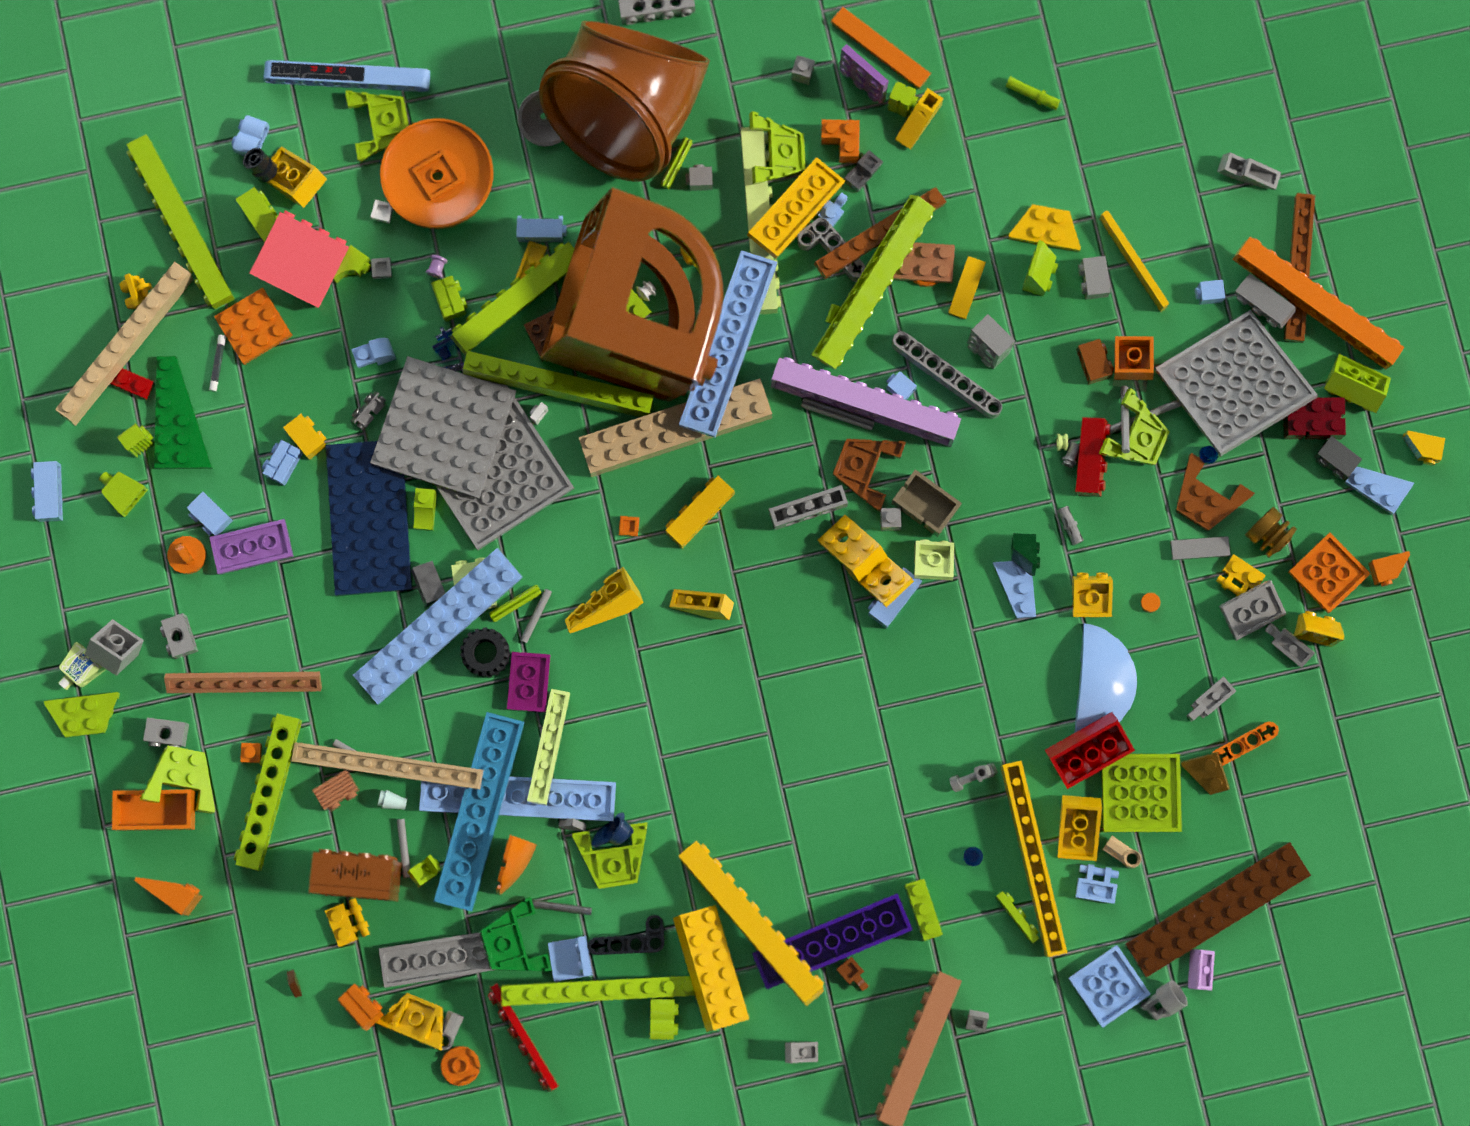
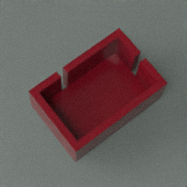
M1316 398L1283 418L1284 440H1301L1304 436L1305 440H1328L1331 436L1336 440L1342 439L1346 435V420L1342 418L1345 415V398Z

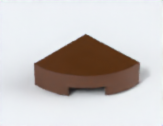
M294 969L287 971L288 985L294 997L302 996Z

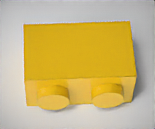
M299 414L283 428L310 460L326 447L324 442L326 437L320 430L316 432L312 426L315 424L309 416L304 418L302 414Z

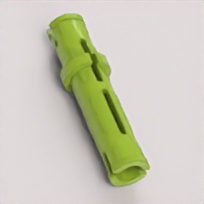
M1012 76L1009 77L1008 83L1005 86L1037 101V104H1043L1055 111L1061 102L1060 99L1046 94L1047 91H1040Z

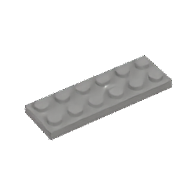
M480 932L379 949L384 988L492 971L489 968Z

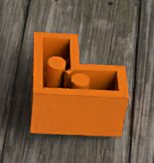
M822 119L821 144L840 145L839 163H857L859 160V120Z

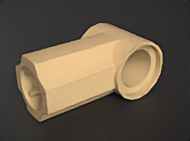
M1111 836L1102 849L1129 869H1133L1141 863L1140 853L1131 849L1114 836ZM1129 854L1136 856V864L1131 865L1127 862Z

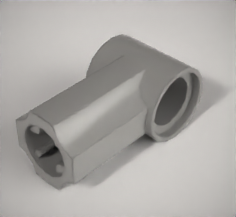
M449 1010L443 1021V1036L448 1037L449 1044L446 1047H442V1051L448 1050L453 1046L454 1039L464 1019L463 1016Z

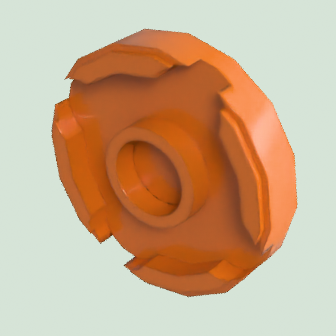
M458 1046L451 1048L442 1059L441 1071L443 1077L453 1085L464 1086L470 1084L480 1072L479 1057L468 1047Z

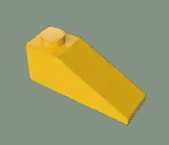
M674 589L669 607L711 619L730 620L734 602L726 594Z

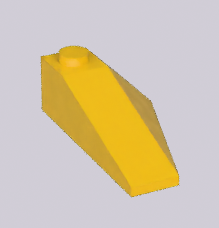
M624 567L608 576L603 581L604 585L598 591L594 590L590 594L592 597L585 604H580L565 619L570 634L627 614L644 603L640 591Z

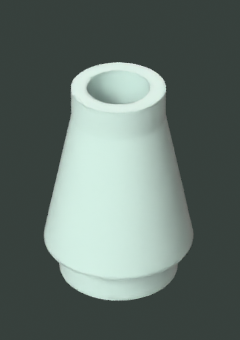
M381 790L377 805L382 806V809L405 810L407 799L388 790Z

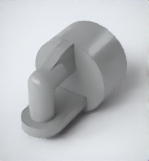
M1171 980L1156 990V994L1146 999L1140 1005V1008L1143 1011L1146 1010L1154 1020H1159L1180 1011L1188 1005V1001L1180 986ZM1160 1001L1163 1007L1157 1010L1154 1005Z

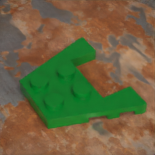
M531 897L524 899L479 931L490 970L552 971L548 954L528 959L517 919L536 914Z

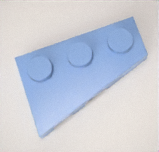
M1358 466L1344 482L1391 515L1395 513L1414 485L1413 482Z
M1013 561L993 562L994 569L998 574L1016 619L1035 618L1033 576H1030Z

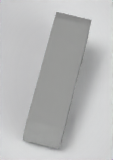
M824 218L816 219L803 229L798 236V246L804 251H809L820 243L830 253L846 243ZM822 225L826 230L819 232L816 230V227ZM809 237L811 242L806 244L801 239ZM833 239L836 240L838 244L836 246H830L828 244V241ZM857 259L853 262V266L849 264L842 268V270L850 280L857 282L865 269V265L860 259ZM854 269H855V270H859V269H860V274L857 273V272H856V273H853V270H854Z

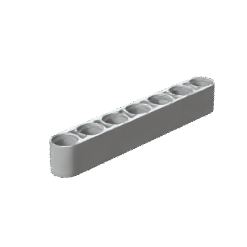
M897 332L894 335L892 346L896 352L987 418L995 419L1000 415L1002 403L909 334ZM902 338L906 341V344L900 346L896 343V340ZM917 349L921 352V356L915 357L911 351ZM930 360L935 361L937 366L930 368L927 366V362ZM945 371L950 372L952 378L945 379L942 373ZM965 383L967 385V389L960 390L957 384ZM980 394L983 400L975 401L973 395ZM995 405L998 411L992 413L989 411L988 406Z

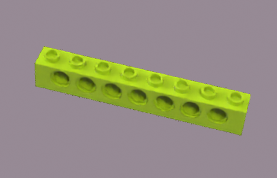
M278 713L276 717L272 718L270 725L272 733L266 739L265 747H267L266 755H262L260 761L262 769L255 779L257 788L250 797V804L252 806L250 812L247 811L244 822L247 824L245 831L242 830L239 841L241 846L235 852V865L262 871L289 772L294 744L297 742L302 720ZM286 730V739L279 740V732ZM276 749H281L282 756L279 759H274L273 757ZM271 768H276L277 770L274 778H269L268 771ZM268 786L271 787V795L264 797L263 789ZM264 805L267 811L265 815L259 816L258 808ZM256 824L261 826V832L258 835H254L252 831ZM251 843L256 845V851L253 854H249L247 851V847Z

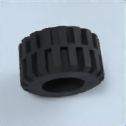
M482 628L480 630L475 629V632L467 634L468 637L464 638L463 645L460 648V656L464 666L472 674L481 678H491L493 675L497 676L500 674V671L505 670L506 664L510 661V647L501 633L492 628ZM483 642L492 643L497 650L494 660L487 664L479 663L474 656L476 647Z

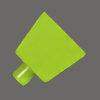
M119 471L114 476L104 472L99 478V481L105 485L101 493L124 517L127 516L148 491L144 485Z

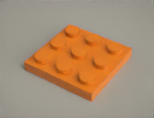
M263 287L214 316L244 365L293 336Z
M1328 533L1288 571L1328 614L1371 574L1331 533Z

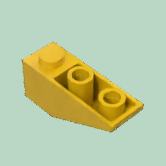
M927 88L895 140L911 150L942 106L943 98Z

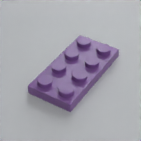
M285 519L209 537L218 575L294 557Z

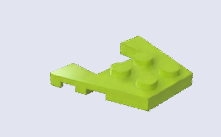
M351 90L345 91L349 109L368 105L374 140L355 144L359 162L387 148L393 138L409 126L404 97L384 94L375 95L368 92L358 93Z
M752 111L749 113L750 130L768 132L769 167H752V183L759 184L803 172L806 169L804 134L786 125H779L768 117L759 116L757 112Z
M1132 388L1127 389L1121 405L1137 414L1129 430L1130 452L1122 453V445L1110 438H1106L1099 454L1151 466L1156 465L1170 431L1155 414H1152L1147 409L1145 402L1135 395L1136 392Z
M169 745L166 746L140 800L159 803L162 784L198 791L196 811L210 814L215 813L205 753Z
M647 822L630 825L634 830L631 835L633 845L592 851L590 831L572 833V837L598 889L638 883L648 827Z

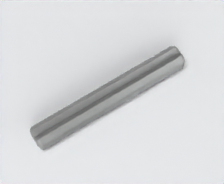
M804 397L802 401V408L868 430L873 429L875 423L873 419Z

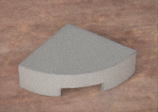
M574 818L559 820L558 827L572 831L586 830V824Z

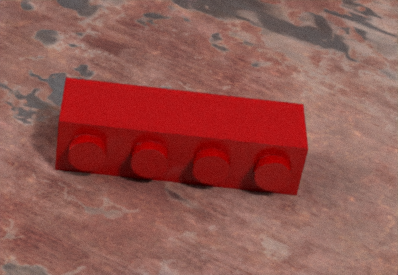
M1082 417L1075 490L1079 496L1101 497L1102 492L1105 491L1106 483L1103 480V474L1107 472V461H1105V456L1099 454L1107 435L1109 436L1111 432V425L1108 424L1105 418Z

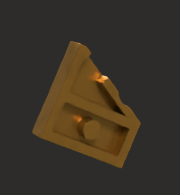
M1218 752L1181 762L1182 767L1210 795L1230 789Z

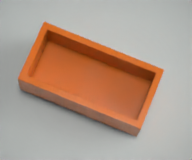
M145 790L113 791L112 830L114 831L195 830L194 790H161L159 803L141 801L140 797Z

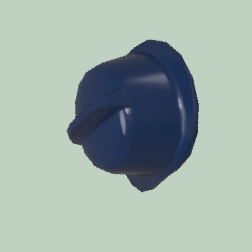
M624 813L617 814L614 817V821H609L597 831L591 842L592 847L597 848L607 842L620 845L633 834V828L624 820Z

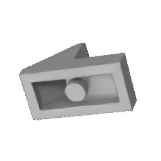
M818 1042L785 1043L786 1063L818 1062Z

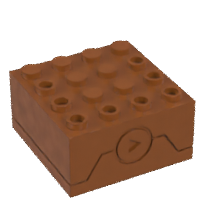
M319 849V853L313 852L309 893L398 902L402 862L397 861L398 858L390 855L378 854L376 856L369 853L355 854L347 851H339L337 853L331 850Z

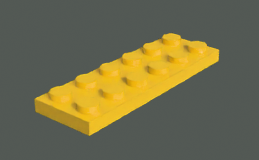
M816 157L753 226L747 236L777 259L843 186L845 180Z

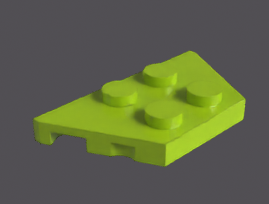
M114 692L44 701V705L64 737L102 734L107 730L109 719L113 715V709L117 699L120 697V693Z

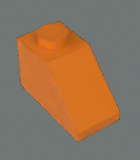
M1410 551L1369 562L1368 565L1374 585L1381 584V587L1393 584L1392 581L1398 578L1407 562Z

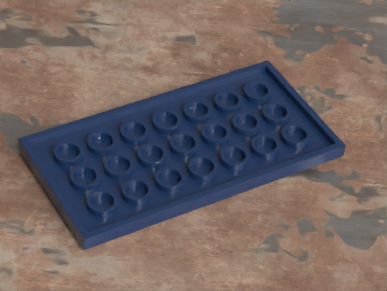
M378 441L326 445L335 596L412 590L405 475L370 463Z

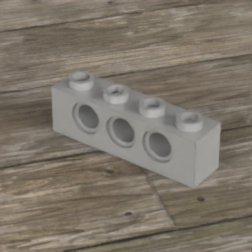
M618 0L622 24L626 23L627 25L636 24L638 21L652 22L658 18L671 19L678 15L686 17L695 13L694 0ZM673 1L680 2L678 6L671 5ZM654 4H660L662 7L659 9H654L652 6ZM638 6L643 8L640 12H636L634 9Z
M840 485L770 508L769 515L774 530H778L845 508L848 505V501L843 487Z

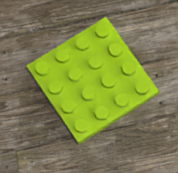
M1128 754L1102 769L1103 832H1182L1180 754Z

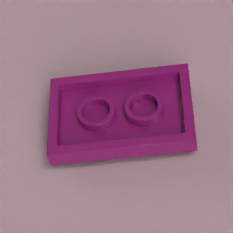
M512 652L507 710L546 713L550 654Z

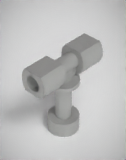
M994 763L975 767L973 773L961 778L958 775L953 776L949 781L954 792L963 790V785L974 780L982 782L983 779L993 777L998 772Z

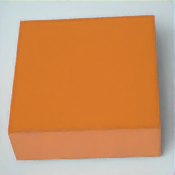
M620 516L619 536L638 537L640 518Z

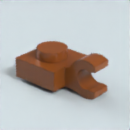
M852 957L837 968V971L849 985L854 981L862 991L869 987L860 976L864 972L863 969Z

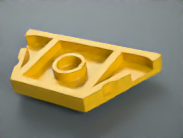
M1034 204L1031 205L1008 236V239L1038 244V241L1041 240L1049 247L1080 252L1081 248L1070 211Z
M407 993L397 1004L389 1008V1012L384 1017L375 1022L440 1051L442 1050L443 1008L434 1003Z

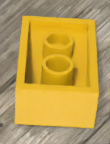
M282 146L271 158L276 163L278 169L274 178L267 183L303 208L327 180L315 166Z
M1305 611V613H1301L1298 616L1294 636L1298 639L1329 647L1344 640L1341 623L1335 621V618L1324 616V618L1317 617L1316 613Z
M1062 795L1057 858L1097 861L1102 812L1101 798Z

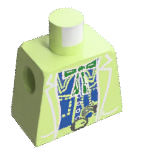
M78 642L73 645L59 666V669L66 675L58 683L65 690H68L73 683L84 687L106 670L86 656V648Z

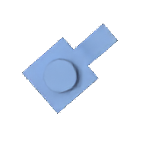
M841 193L835 203L829 200L818 214V217L826 219L834 227L844 214L841 207L846 203L848 197Z

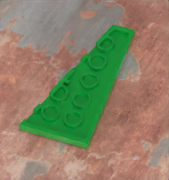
M157 356L154 468L213 469L178 358L176 356Z

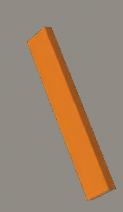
M844 7L831 20L833 25L916 88L920 89L931 75L930 72Z

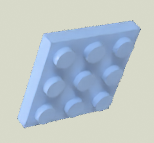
M1117 945L1068 978L1101 1028L1151 995Z

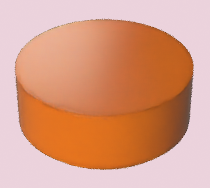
M1155 593L1145 594L1140 601L1142 609L1149 613L1155 612L1161 603L1159 596Z

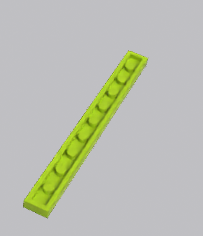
M690 976L501 986V1006L694 996L695 992Z

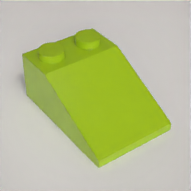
M1041 240L1038 241L1022 290L1044 297L1045 292L1050 291L1053 282L1050 281L1051 274L1055 275L1058 264L1055 263V254Z

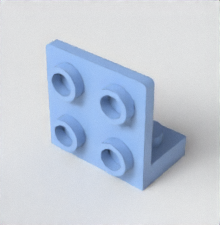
M587 936L548 943L555 982L593 975L587 947Z

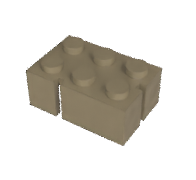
M914 470L905 482L904 487L902 486L893 498L891 504L900 508L903 513L920 525L924 522V528L938 537L962 503L920 472Z

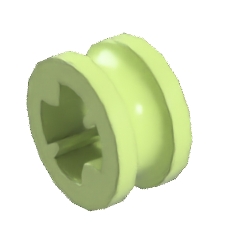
M1057 434V451H1060V449L1068 450L1067 434L1063 436Z

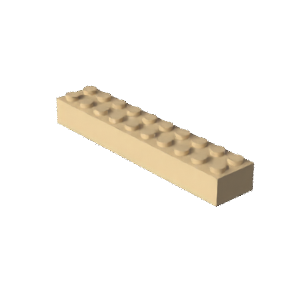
M761 379L733 387L716 437L772 419V411ZM686 403L581 436L579 440L591 477L713 437L679 426Z

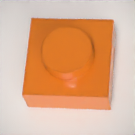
M241 743L240 762L260 763L262 744Z

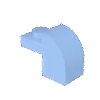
M388 338L370 340L368 344L351 349L358 368L375 362L381 365L396 359Z

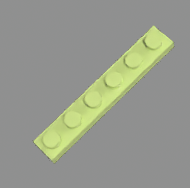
M551 689L527 798L528 803L547 806L570 692Z

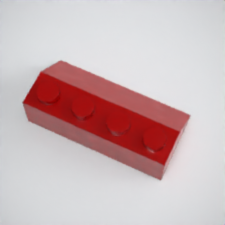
M1113 712L1045 750L1067 789L1135 751Z

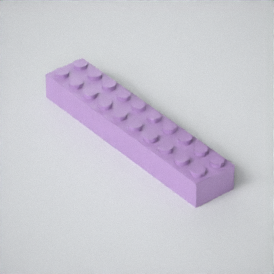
M788 357L778 359L772 377V388L802 398L807 397L949 447L953 444L961 418L953 412L944 413L935 406L926 407L917 400L911 399V401H908L899 394L893 393L890 395L881 388L875 387L872 389L863 382L856 381L854 383L845 376L838 375L836 377L830 375L831 372L820 369L818 371L812 369L813 367L809 364L802 363L800 365L794 363L795 361Z

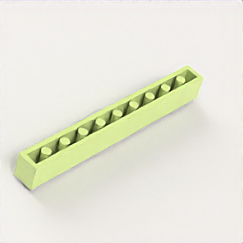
M750 127L741 128V143L749 232L773 205L769 204V198H772V186L768 187V181L759 184L752 183V167H766V162H769V150H765V144H768V134L764 131L750 130ZM749 238L750 253L776 261L777 267L775 271H778V260L774 259V257ZM775 272L759 315L778 313V307H781V297L777 296L776 289H780L779 278H775Z

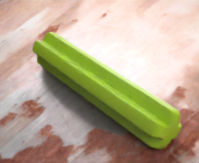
M683 138L661 181L663 188L670 189L692 146L691 139Z
M534 585L491 611L489 615L496 622L541 595L542 592L538 585Z

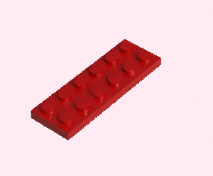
M498 984L493 985L488 990L489 995H487L492 1005L496 1004L498 1006L499 1012L497 1013L503 1023L507 1021L510 1026L508 1032L513 1039L517 1038L520 1043L518 1048L523 1056L527 1055L530 1060L528 1063L533 1073L537 1072L541 1078L538 1082L544 1091L547 1089L548 1092L558 1087V1084L512 1007L501 1006V989Z

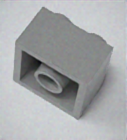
M112 619L90 639L85 655L117 676L139 655L144 640Z

